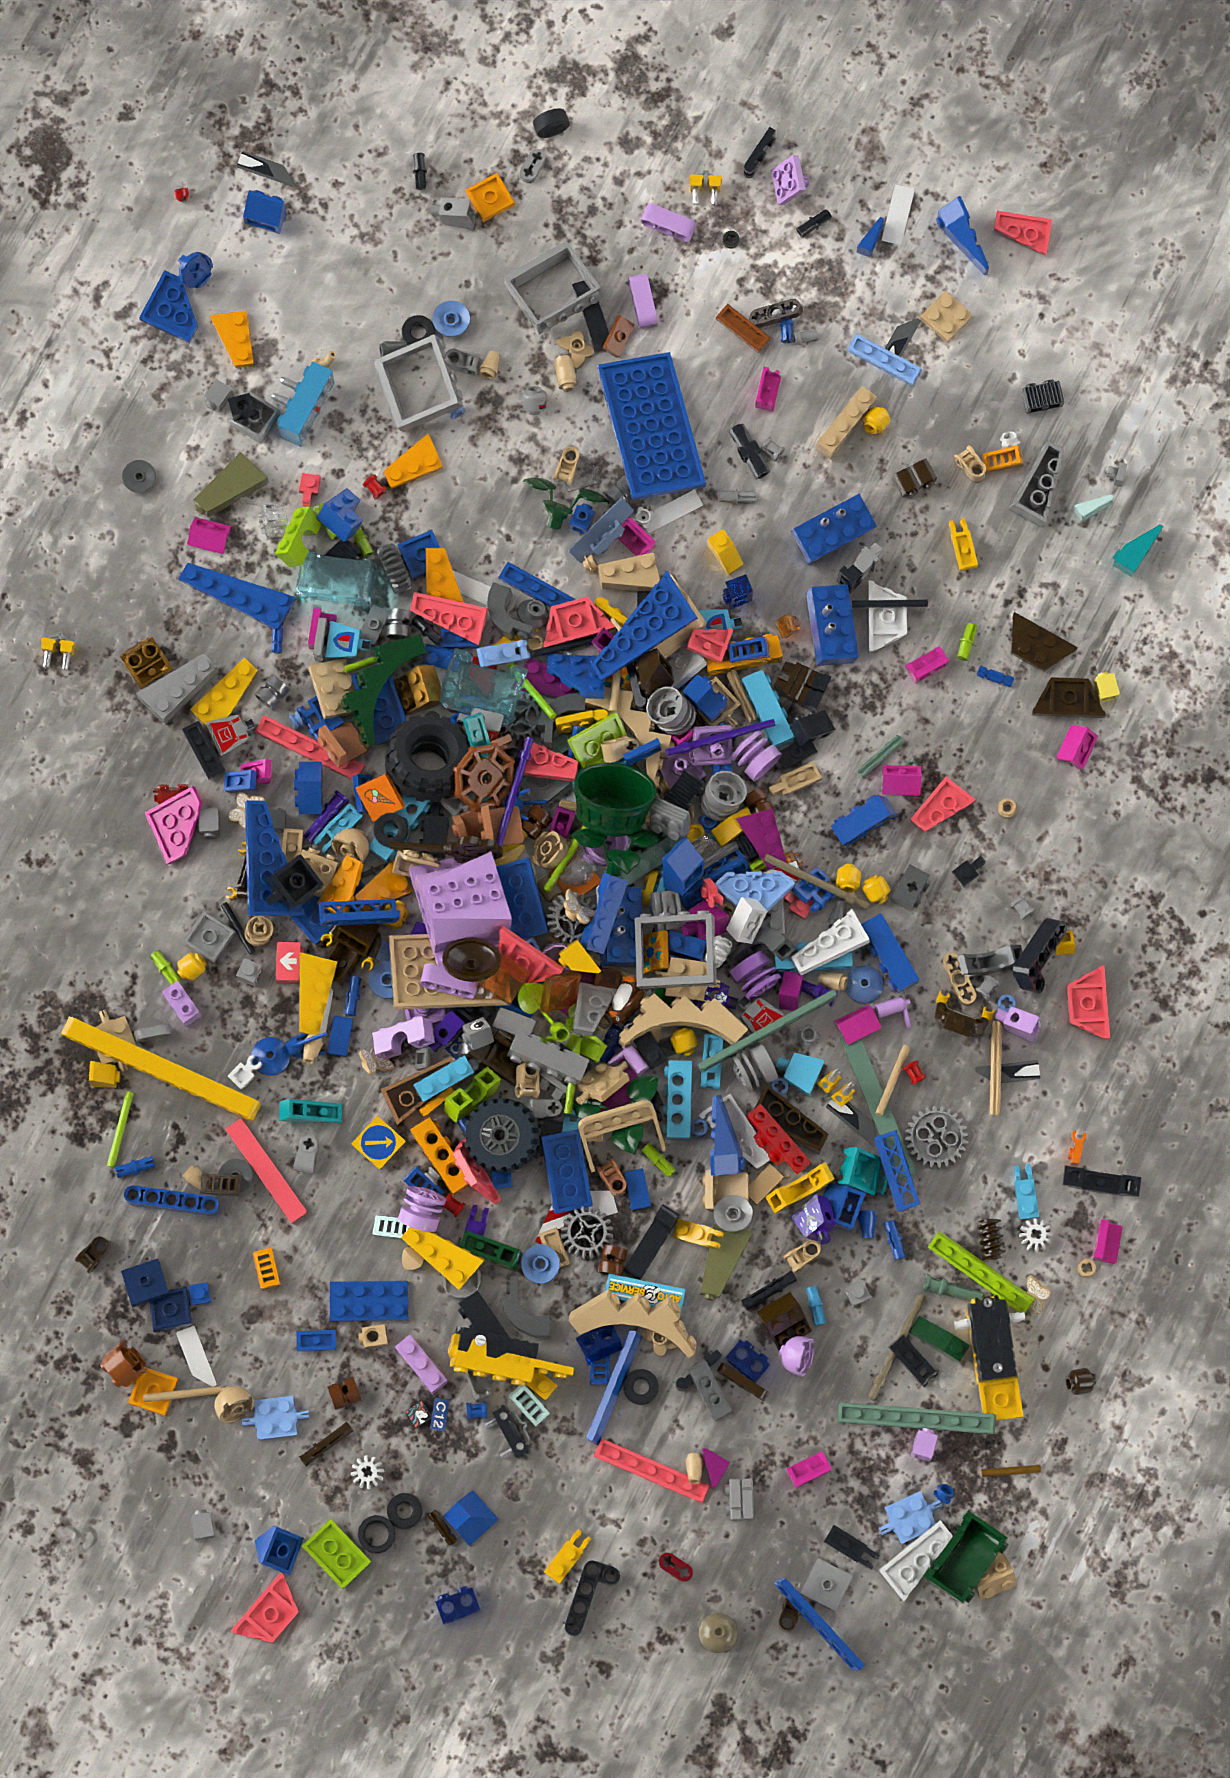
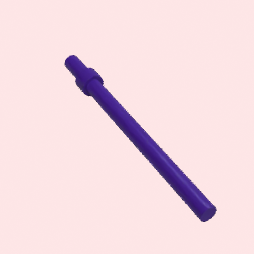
M770 719L689 743L685 741L679 743L678 746L665 749L666 755L689 753L692 749L775 726V721Z
M526 737L523 750L520 751L518 757L520 761L496 837L497 844L502 846L527 761H530V751L534 741L532 737Z

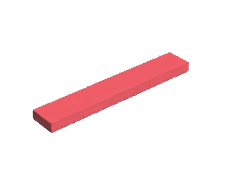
M263 715L255 730V733L314 762L322 761V766L352 781V776L362 774L365 768V764L355 759L338 768L318 741Z
M240 1118L227 1127L225 1130L291 1224L308 1212L244 1121Z
M602 1438L594 1455L597 1459L700 1503H703L710 1487L709 1484L702 1481L699 1484H691L688 1482V1475Z

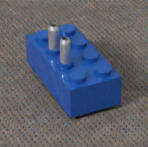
M859 493L793 528L791 533L807 563L810 564L870 532L877 525Z
M848 584L811 587L806 593L817 666L854 663L859 654Z
M626 887L604 954L600 953V966L636 967L635 918L640 917L642 914V887Z

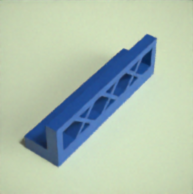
M737 849L705 868L702 875L704 877L697 880L683 896L679 894L683 907L688 910L705 900L700 892L703 879L710 878L716 883L727 872H734L735 874L752 872L743 854ZM735 855L738 856L737 858H735V859H733V860H729L731 857H733V856H735ZM716 866H720L717 870H712Z
M395 899L319 902L318 904L321 926L396 923L400 918V910H396ZM391 904V910H379L382 905ZM369 905L375 911L362 912L360 909L363 906ZM345 906H350L356 912L343 913L341 910ZM324 907H331L337 913H324Z
M897 1130L874 1137L897 1211L904 1212L909 1210V1208L920 1205L921 1203ZM891 1136H893L895 1140V1145L892 1150L889 1148L886 1139ZM894 1154L901 1158L902 1162L899 1168L895 1167ZM900 1172L905 1174L908 1179L904 1187L901 1185L898 1176ZM906 1191L910 1192L913 1195L915 1202L910 1204L907 1203L905 1197Z

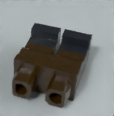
M785 661L781 672L790 677L788 681L778 677L773 688L781 692L782 697L810 711L817 710L832 676L821 674L799 662L793 664Z

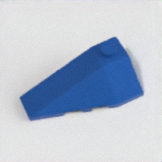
M959 196L938 211L937 225L940 229H943L949 239L981 273L986 275L989 270L988 263L982 247L976 245L977 234L975 229L969 226L970 216L961 196Z
M722 1095L713 1096L712 1122L715 1123V1127L711 1132V1139H713L715 1145L714 1149L710 1150L711 1176L739 1174L745 1169V1157H742V1150Z

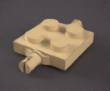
M715 677L711 680L713 691L716 693L721 692L727 698L728 707L713 723L696 708L695 711L708 726H718L726 721L735 729L739 724L732 718V714L741 706V703Z
M671 957L670 967L667 972L656 970L655 974L662 976L655 975L654 978L707 975V962ZM720 984L710 985L711 987L720 988ZM708 986L666 988L665 996L682 998L685 995L688 999L704 1001L705 991Z
M103 1010V1013L102 1011L98 1012L102 1023L96 1026V1028L136 1046L125 1016L110 1020L106 1010ZM97 1052L101 1063H118L121 1073L129 1070L127 1065Z
M622 1061L616 1067L601 1062L583 1076L580 1084H575L576 1090L583 1093L576 1098L577 1102L582 1105L590 1098L601 1102L606 1100L630 1080L628 1074L623 1072L629 1067L627 1062Z

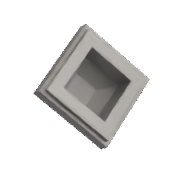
M430 1048L416 1050L415 1069L430 1067L433 1061Z

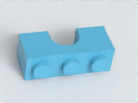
M464 1055L414 1084V1087L421 1100L425 1102L448 1087L474 1074V1071Z

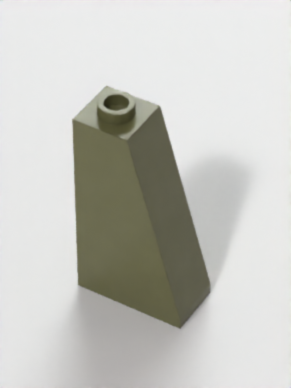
M240 452L193 499L194 508L199 514H205L207 517H210L269 483L268 477Z
M713 1224V1229L723 1232L724 1236L717 1237L712 1235L711 1242H718L721 1246L720 1249L709 1246L700 1295H704V1299L715 1300V1298H720L751 1237L752 1231L743 1229L738 1232H727L717 1224Z

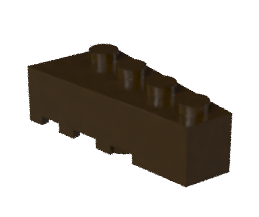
M766 1083L755 1108L761 1104L795 1144L819 1155L827 1140L828 1133Z

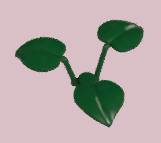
M536 477L523 480L529 486L549 493V500H543L542 504L549 513L546 525L552 529H561L563 520L573 513L572 508L580 498L591 502L610 503L607 498L594 490L580 489L579 494L569 507L553 501V490L556 489V486L551 481Z
M586 828L574 832L571 836L581 845L588 848L603 846L605 861L607 862L606 873L617 877L621 875V871L629 874L641 861L640 856L630 850L632 844L636 843L639 847H650L655 845L660 839L654 832L641 828L637 832L627 835L631 840L626 850L612 849L608 853L607 843L605 842L607 836L595 833Z
M641 1076L632 1080L627 1087V1096L632 1099L631 1104L642 1100L651 1101L658 1087V1078L656 1076ZM591 1098L582 1105L575 1100L572 1107L580 1119L600 1113V1108L605 1111L610 1110L605 1105H602L603 1102ZM638 1123L614 1130L612 1132V1140L615 1145L623 1151L636 1154L637 1147L643 1136L642 1125Z

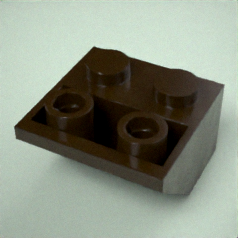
M657 648L637 658L635 667L640 675L638 684L641 690H645L648 699L657 689L673 685L672 666Z
M791 1292L756 1311L778 1350L791 1338L805 1336L812 1332L800 1304Z

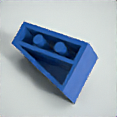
M876 794L866 799L867 803L864 805H857L852 808L849 815H842L834 820L835 824L831 827L843 846H848L868 835L867 833L876 827L880 828L883 826L882 823L891 817L893 820L898 817L887 797L876 796Z

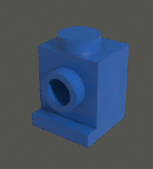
M584 503L582 506L577 504L569 522V529L585 534L589 530L595 516V511L592 510L593 507ZM582 514L586 517L584 519H581L579 515Z

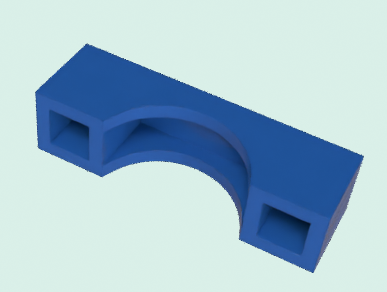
M603 872L597 890L599 900L595 915L589 925L584 928L580 940L583 948L604 954L628 883L627 880Z

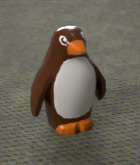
M623 976L622 983L618 986L611 1001L612 1011H609L610 1019L616 1025L624 1023L640 1007L645 991L637 987L636 978Z

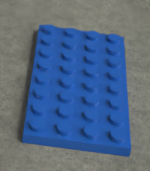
M666 352L597 365L632 500L706 487V481L671 353Z

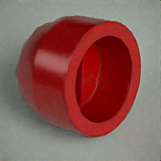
M188 187L173 191L176 200L182 202V197H184L185 201L189 198Z

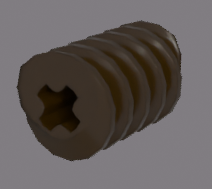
M1001 1219L978 1221L982 1223L977 1226L978 1230H982L978 1237L984 1238L979 1243L985 1246L981 1249V1252L986 1253V1255L982 1256V1260L1003 1258L1001 1254L1005 1253L1006 1250H1002L1000 1247L1005 1243L998 1241V1239L1004 1236L997 1234L1002 1227L996 1226L997 1223L1001 1222Z

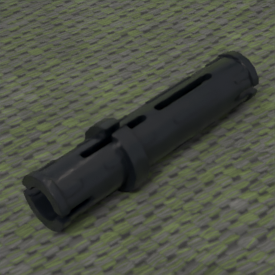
M790 1270L778 1279H772L771 1283L742 1299L741 1302L748 1311L772 1295L783 1292L784 1288L797 1282V1279Z

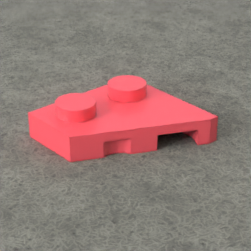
M733 629L693 630L685 649L720 664Z

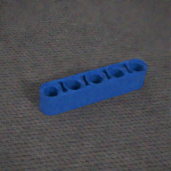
M135 1185L128 1186L124 1191L126 1201L134 1206L214 1216L220 1210L217 1199L207 1195ZM132 1191L138 1192V1197L135 1200L128 1198L129 1193ZM154 1193L158 1195V1198L155 1202H148V1196L150 1194ZM171 1196L177 1198V1202L174 1205L167 1204V1199ZM189 1199L196 1200V1205L193 1208L186 1206V1202ZM208 1202H214L216 1206L213 1210L208 1211L205 1209Z

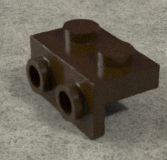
M337 940L331 946L325 959L337 961L333 982L343 986L362 956Z

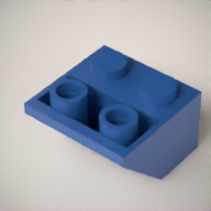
M249 190L243 214L244 223L280 234L287 215L283 199L278 196H267L259 190Z
M685 837L679 843H676L673 849L668 854H665L662 859L663 887L682 896L704 874V859Z
M670 929L668 934L669 967L671 957L702 961L707 944L706 939L701 940L693 935L685 936L680 931Z
M829 1183L823 1196L830 1200L836 1221L835 1227L852 1233L865 1192L848 1186Z

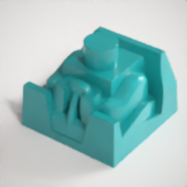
M858 1147L844 1149L847 1157H845V1161L840 1167L842 1180H839L838 1184L865 1192L867 1195L875 1196L882 1166L881 1158Z

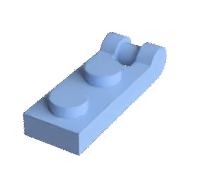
M527 640L478 648L477 654L480 667L530 659V653H527L526 648L528 645ZM515 648H519V655H516Z

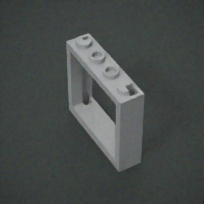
M567 240L503 277L505 287L539 335L549 331L558 323L565 322L570 316L582 312L584 308L597 303L603 298L600 286ZM569 259L590 288V291L542 319L537 320L516 288L562 261Z
M431 335L374 360L396 427L402 432L463 407V394L460 389H457L456 383H458L455 373L450 369L452 363L449 356L445 354L444 349H446L442 338L440 339L436 335ZM433 346L451 400L406 419L388 365Z
M697 911V914L678 912V915L672 916L671 913H659V916L652 917V914H641L640 917L635 918L636 977L639 989L717 985L715 920L712 913H709V911ZM706 921L707 975L644 978L642 924Z

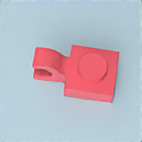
M302 473L299 493H303V506L310 507L312 495L318 496L321 481L320 475Z
M710 878L703 879V885L700 890L702 898L708 902L710 907H714V904L717 903L722 906L723 896L718 893V887Z
M790 892L783 897V901L790 904L789 911L802 919L806 918L810 911V906L813 905L811 900L805 904Z

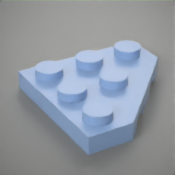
M762 871L746 872V874L727 872L715 885L718 887V893L735 907H737L741 897L758 900L769 911L794 888L795 882L782 871H773V873H762Z

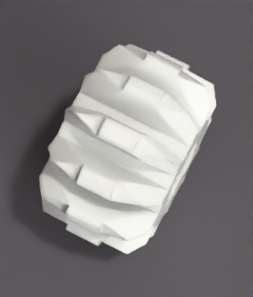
M722 935L715 936L716 968L723 964L732 948V942ZM707 949L703 955L705 962H707Z
M1034 1218L1033 1225L1027 1220L1025 1222L1027 1227L1021 1226L1020 1230L1024 1233L1019 1234V1238H1025L1021 1245L1028 1243V1251L1032 1246H1034V1252H1038L1039 1247L1045 1250V1244L1049 1245L1051 1243L1047 1238L1052 1237V1233L1046 1232L1050 1229V1226L1043 1227L1044 1220L1038 1225L1037 1219ZM1032 1231H1034V1233H1038V1232H1039V1234H1040L1039 1237H1038L1039 1239H1037L1036 1237H1035V1238H1032V1237H1031L1032 1234H1033Z
M366 1455L364 1456L365 1462L362 1463L361 1459L358 1458L357 1462L360 1465H352V1468L357 1471L351 1472V1476H358L353 1482L356 1484L361 1480L359 1487L363 1488L365 1483H367V1489L369 1490L371 1489L370 1483L372 1482L375 1487L378 1486V1483L375 1481L376 1479L383 1481V1477L378 1474L384 1473V1469H377L382 1463L379 1461L374 1465L376 1458L372 1457L371 1461L368 1462V1456ZM368 1467L371 1468L372 1476L368 1475V1477H365L363 1470H367Z

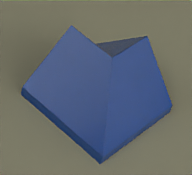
M473 1490L457 1501L443 1516L469 1546L499 1520Z
M277 1526L271 1527L254 1540L259 1563L290 1575L304 1538Z

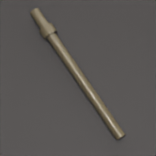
M766 854L764 857V861L845 899V902L851 905L855 904L866 910L869 907L870 903L858 898L855 893L850 891L848 893L769 854Z
M919 1293L898 1337L901 1334L907 1337L926 1298L925 1295ZM891 1351L879 1376H876L873 1381L874 1386L868 1396V1399L875 1401L880 1389L884 1388L887 1382L885 1379L896 1359V1356Z

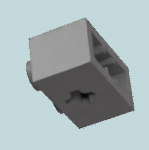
M909 864L891 897V902L910 912L913 907L917 908L922 899L919 897L922 890L926 892L931 883L928 881L930 875ZM913 885L915 886V890H913L911 893L909 892V888Z

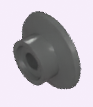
M144 460L130 462L122 472L124 485L133 492L147 491L153 486L156 479L155 469ZM139 475L143 476L140 480L136 479Z
M525 600L517 608L519 620L522 623L533 626L534 629L542 628L549 622V611L538 600Z
M240 1159L226 1161L218 1172L221 1175L238 1174L241 1176L240 1193L248 1189L253 1180L251 1167ZM223 1180L222 1188L224 1190H226L227 1180ZM230 1181V1190H234V1181Z

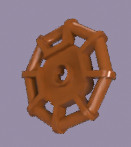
M494 742L490 745L471 746L459 764L453 769L455 771L454 795L468 805L473 812L481 810V806L487 805L489 808H499L501 802L511 790L514 781L515 760ZM490 752L488 758H480L478 755ZM496 755L503 760V763L499 764L495 760ZM473 758L474 763L468 770H464V768ZM505 769H506V781H504V778L502 777V772L504 773V770H505ZM486 773H488V774H487L488 780H487V781H485V780L482 781L483 775L486 774ZM462 774L466 775L465 782L467 783V786L463 787ZM503 785H505V786L502 788V790L499 792V794L496 795L497 792L500 790V788H501ZM471 791L476 795L474 801L467 795L468 792ZM485 796L491 797V800L481 802Z

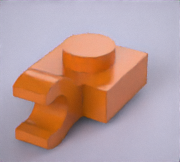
M1074 1130L1071 1134L1074 1148L1069 1149L1068 1159L1071 1160L1070 1165L1077 1167L1080 1163L1086 1133H1083L1081 1139H1077L1075 1136L1076 1130Z

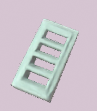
M1108 495L1079 503L1074 506L1073 511L1080 522H1083L1112 505L1114 496Z
M376 1215L373 1235L403 1240L401 1238L404 1235L402 1234L403 1223L398 1218ZM381 1221H384L383 1232L379 1231ZM388 1222H392L390 1233L387 1232ZM396 1223L399 1224L398 1233H394Z
M526 1385L518 1386L508 1395L535 1427L550 1414ZM523 1391H525L526 1394H524L519 1400H517L516 1397H518ZM531 1397V1400L527 1404H525L524 1406L521 1405L526 1399ZM534 1403H536L537 1406H535V1407L528 1413V1412H527V1409H529ZM539 1409H541L542 1412L537 1417L533 1418L532 1416Z

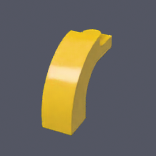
M825 1162L801 1178L777 1188L767 1195L766 1199L775 1214L812 1196L828 1186L827 1184L835 1180Z

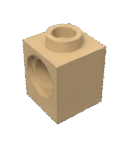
M385 1324L363 1327L362 1333H359L360 1345L364 1344L365 1349L388 1346ZM371 1332L378 1334V1339L375 1342L368 1340V1335Z

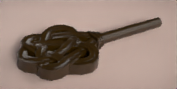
M463 836L457 842L444 843V845L389 842V849L443 852L448 856H453L454 860L460 864L476 859L490 851L494 861L503 856V848L497 844V841L493 839L482 840L474 836Z

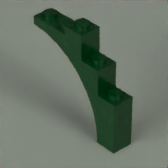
M421 634L375 647L373 657L375 662H378V665L362 669L357 675L358 684L362 686V689L345 693L342 696L341 706L343 710H346L347 714H355L353 720L355 726L359 727V741L361 745H364L365 749L376 745L373 730V714L382 686L399 666L426 653Z

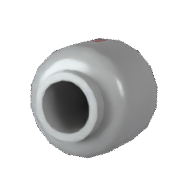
M539 386L528 387L522 393L523 409L529 412L530 415H539L547 407L546 392Z

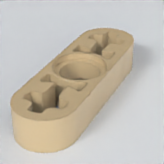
M949 952L943 958V967L959 1002L962 1005L969 1006L974 1003L976 992L967 975H963L965 981L962 984H957L954 981V976L962 974L961 970H956L951 974L950 971H953V967L951 964L946 963L949 960L948 957L956 959L954 966L957 969L959 967L957 956L959 955ZM968 984L969 987H966L965 990L967 994H972L970 1001L962 998L964 991L963 989L959 991L958 988H963Z

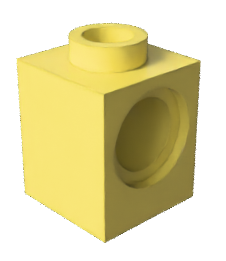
M1108 672L1098 674V677H1095L1094 685L1099 703L1118 699L1120 693L1115 674H1109Z

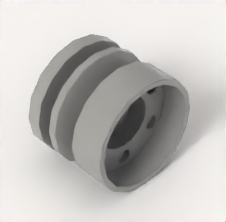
M673 687L657 689L647 701L646 711L648 717L669 735H681L688 731L695 722V707L682 693Z
M731 771L715 773L710 778L699 799L703 813L715 821H725L739 810L747 795V786L741 777Z
M762 1043L749 1048L751 1056L749 1058L744 1052H740L741 1062L736 1055L731 1056L733 1071L747 1093L753 1091L751 1082L756 1089L760 1088L759 1078L765 1084L778 1079L772 1060Z

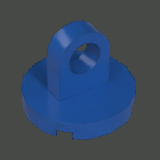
M194 252L188 256L182 255L178 259L181 265L179 268L180 281L188 288H200L210 279L213 263L206 254Z

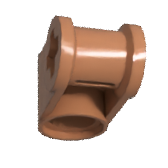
M613 1158L603 1166L595 1167L600 1178L613 1196L621 1197L626 1193V1181ZM617 1182L623 1185V1188L619 1191L612 1188Z

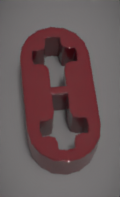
M664 1553L660 1556L659 1566L662 1570L681 1582H687L692 1578L693 1570L687 1563L671 1553ZM671 1557V1562L676 1566L674 1568L670 1565L664 1567L662 1559ZM679 1567L682 1570L687 1568L689 1576L681 1578V1573L676 1568Z

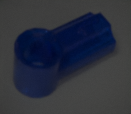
M614 1023L602 1041L607 1047L600 1061L606 1064L612 1059L618 1048L622 1047L619 1044L621 1038L619 1035L623 1029Z

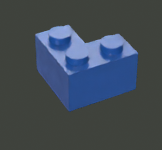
M346 488L324 503L317 518L345 542L356 534L363 522V519L354 512L361 500Z
M697 674L685 687L683 695L713 723L728 707L727 698L721 692L716 693L713 691L712 682L703 675L701 677Z
M322 761L299 762V768L295 769L294 791H298V795H295V807H299V814H322Z

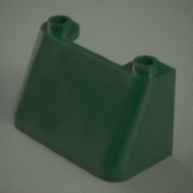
M969 1510L962 1518L963 1521L957 1527L953 1537L937 1560L933 1562V1568L928 1567L923 1575L925 1581L962 1604L965 1602L969 1603L975 1595L973 1590L998 1554H1003L1009 1545L1006 1543L1008 1537Z

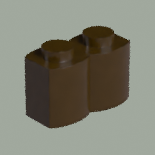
M926 458L895 473L893 480L902 497L908 496V498H911L918 494V490L922 488L927 490L933 487L937 477Z

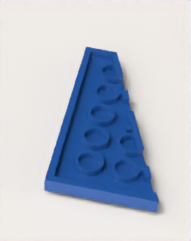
M668 571L663 574L660 581L654 585L652 591L642 600L626 620L624 626L614 635L607 647L605 646L591 664L601 681H604L698 619Z
M245 801L248 916H306L301 903L288 910L284 903L279 901L270 906L265 901L266 898L273 894L271 886L265 879L285 865L287 860L279 844L280 840L273 827V820L266 801Z

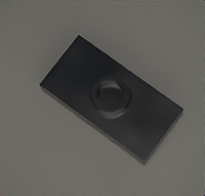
M795 742L780 750L782 756L778 761L785 771L817 754L818 751L813 742L802 746Z

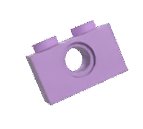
M178 981L162 991L164 997L185 1027L201 1017L200 1012Z
M923 1428L921 1431L918 1430L910 1457L929 1462L932 1459L938 1435H935L934 1431Z

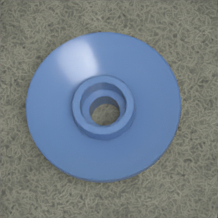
M446 301L436 307L432 320L435 329L440 334L447 337H455L465 332L468 328L470 315L467 308L460 302ZM454 319L455 322L450 324L448 320Z
M382 961L376 964L370 971L368 983L375 995L381 998H393L392 982L385 984L386 979L392 980L391 961Z
M858 966L848 973L845 990L852 1000L867 1004L875 1001L881 995L883 979L876 969L870 966ZM866 980L868 985L862 986L861 981Z
M538 1244L530 1247L524 1253L521 1267L524 1275L534 1283H547L557 1275L560 1268V1260L553 1248ZM542 1260L545 1262V1266L543 1268L539 1266V1263Z

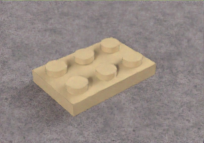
M345 658L311 664L308 667L324 719L350 715L341 706L342 696L345 693L355 691L350 673L346 674L344 666H347Z

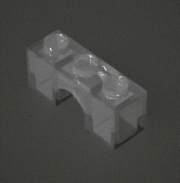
M284 503L262 505V512H258L262 534H266L267 540L282 539L288 526Z

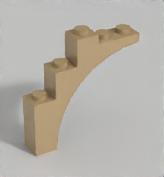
M604 687V699L586 698L585 705L588 709H604L608 711L609 715L618 713L622 725L639 742L640 746L657 738L659 739L662 750L644 759L647 775L654 781L656 788H658L660 777L657 776L658 770H662L664 759L669 758L666 755L665 749L675 746V742H672V736L654 732L656 724L651 721L647 713L635 711L636 704L633 692L619 689L617 712L609 711L612 688Z
M654 993L651 997L647 995L641 1001L640 1011L644 1015L639 1014L633 1020L634 1025L630 1029L625 1028L620 1033L619 1044L625 1048L636 1038L649 1031L679 1025L707 1030L733 1045L747 1034L748 1029L716 998L712 1001L707 1000L701 1006V1011L685 995L681 999L679 997L676 998L670 1005L672 1008H670Z
M608 1289L573 1310L569 1316L570 1323L579 1335L606 1325H634L653 1330L667 1337L688 1358L694 1355L697 1343L694 1337L688 1335L683 1322L679 1320L681 1308L676 1301L673 1302L670 1296L653 1307L650 1306L647 1298H643L640 1293L620 1304L617 1295L612 1294Z

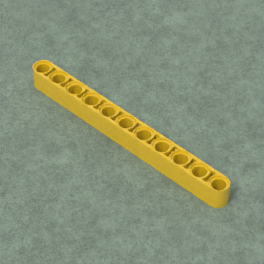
M68 1017L61 1032L62 1036L250 1121H254L262 1104L249 1096L73 1017Z

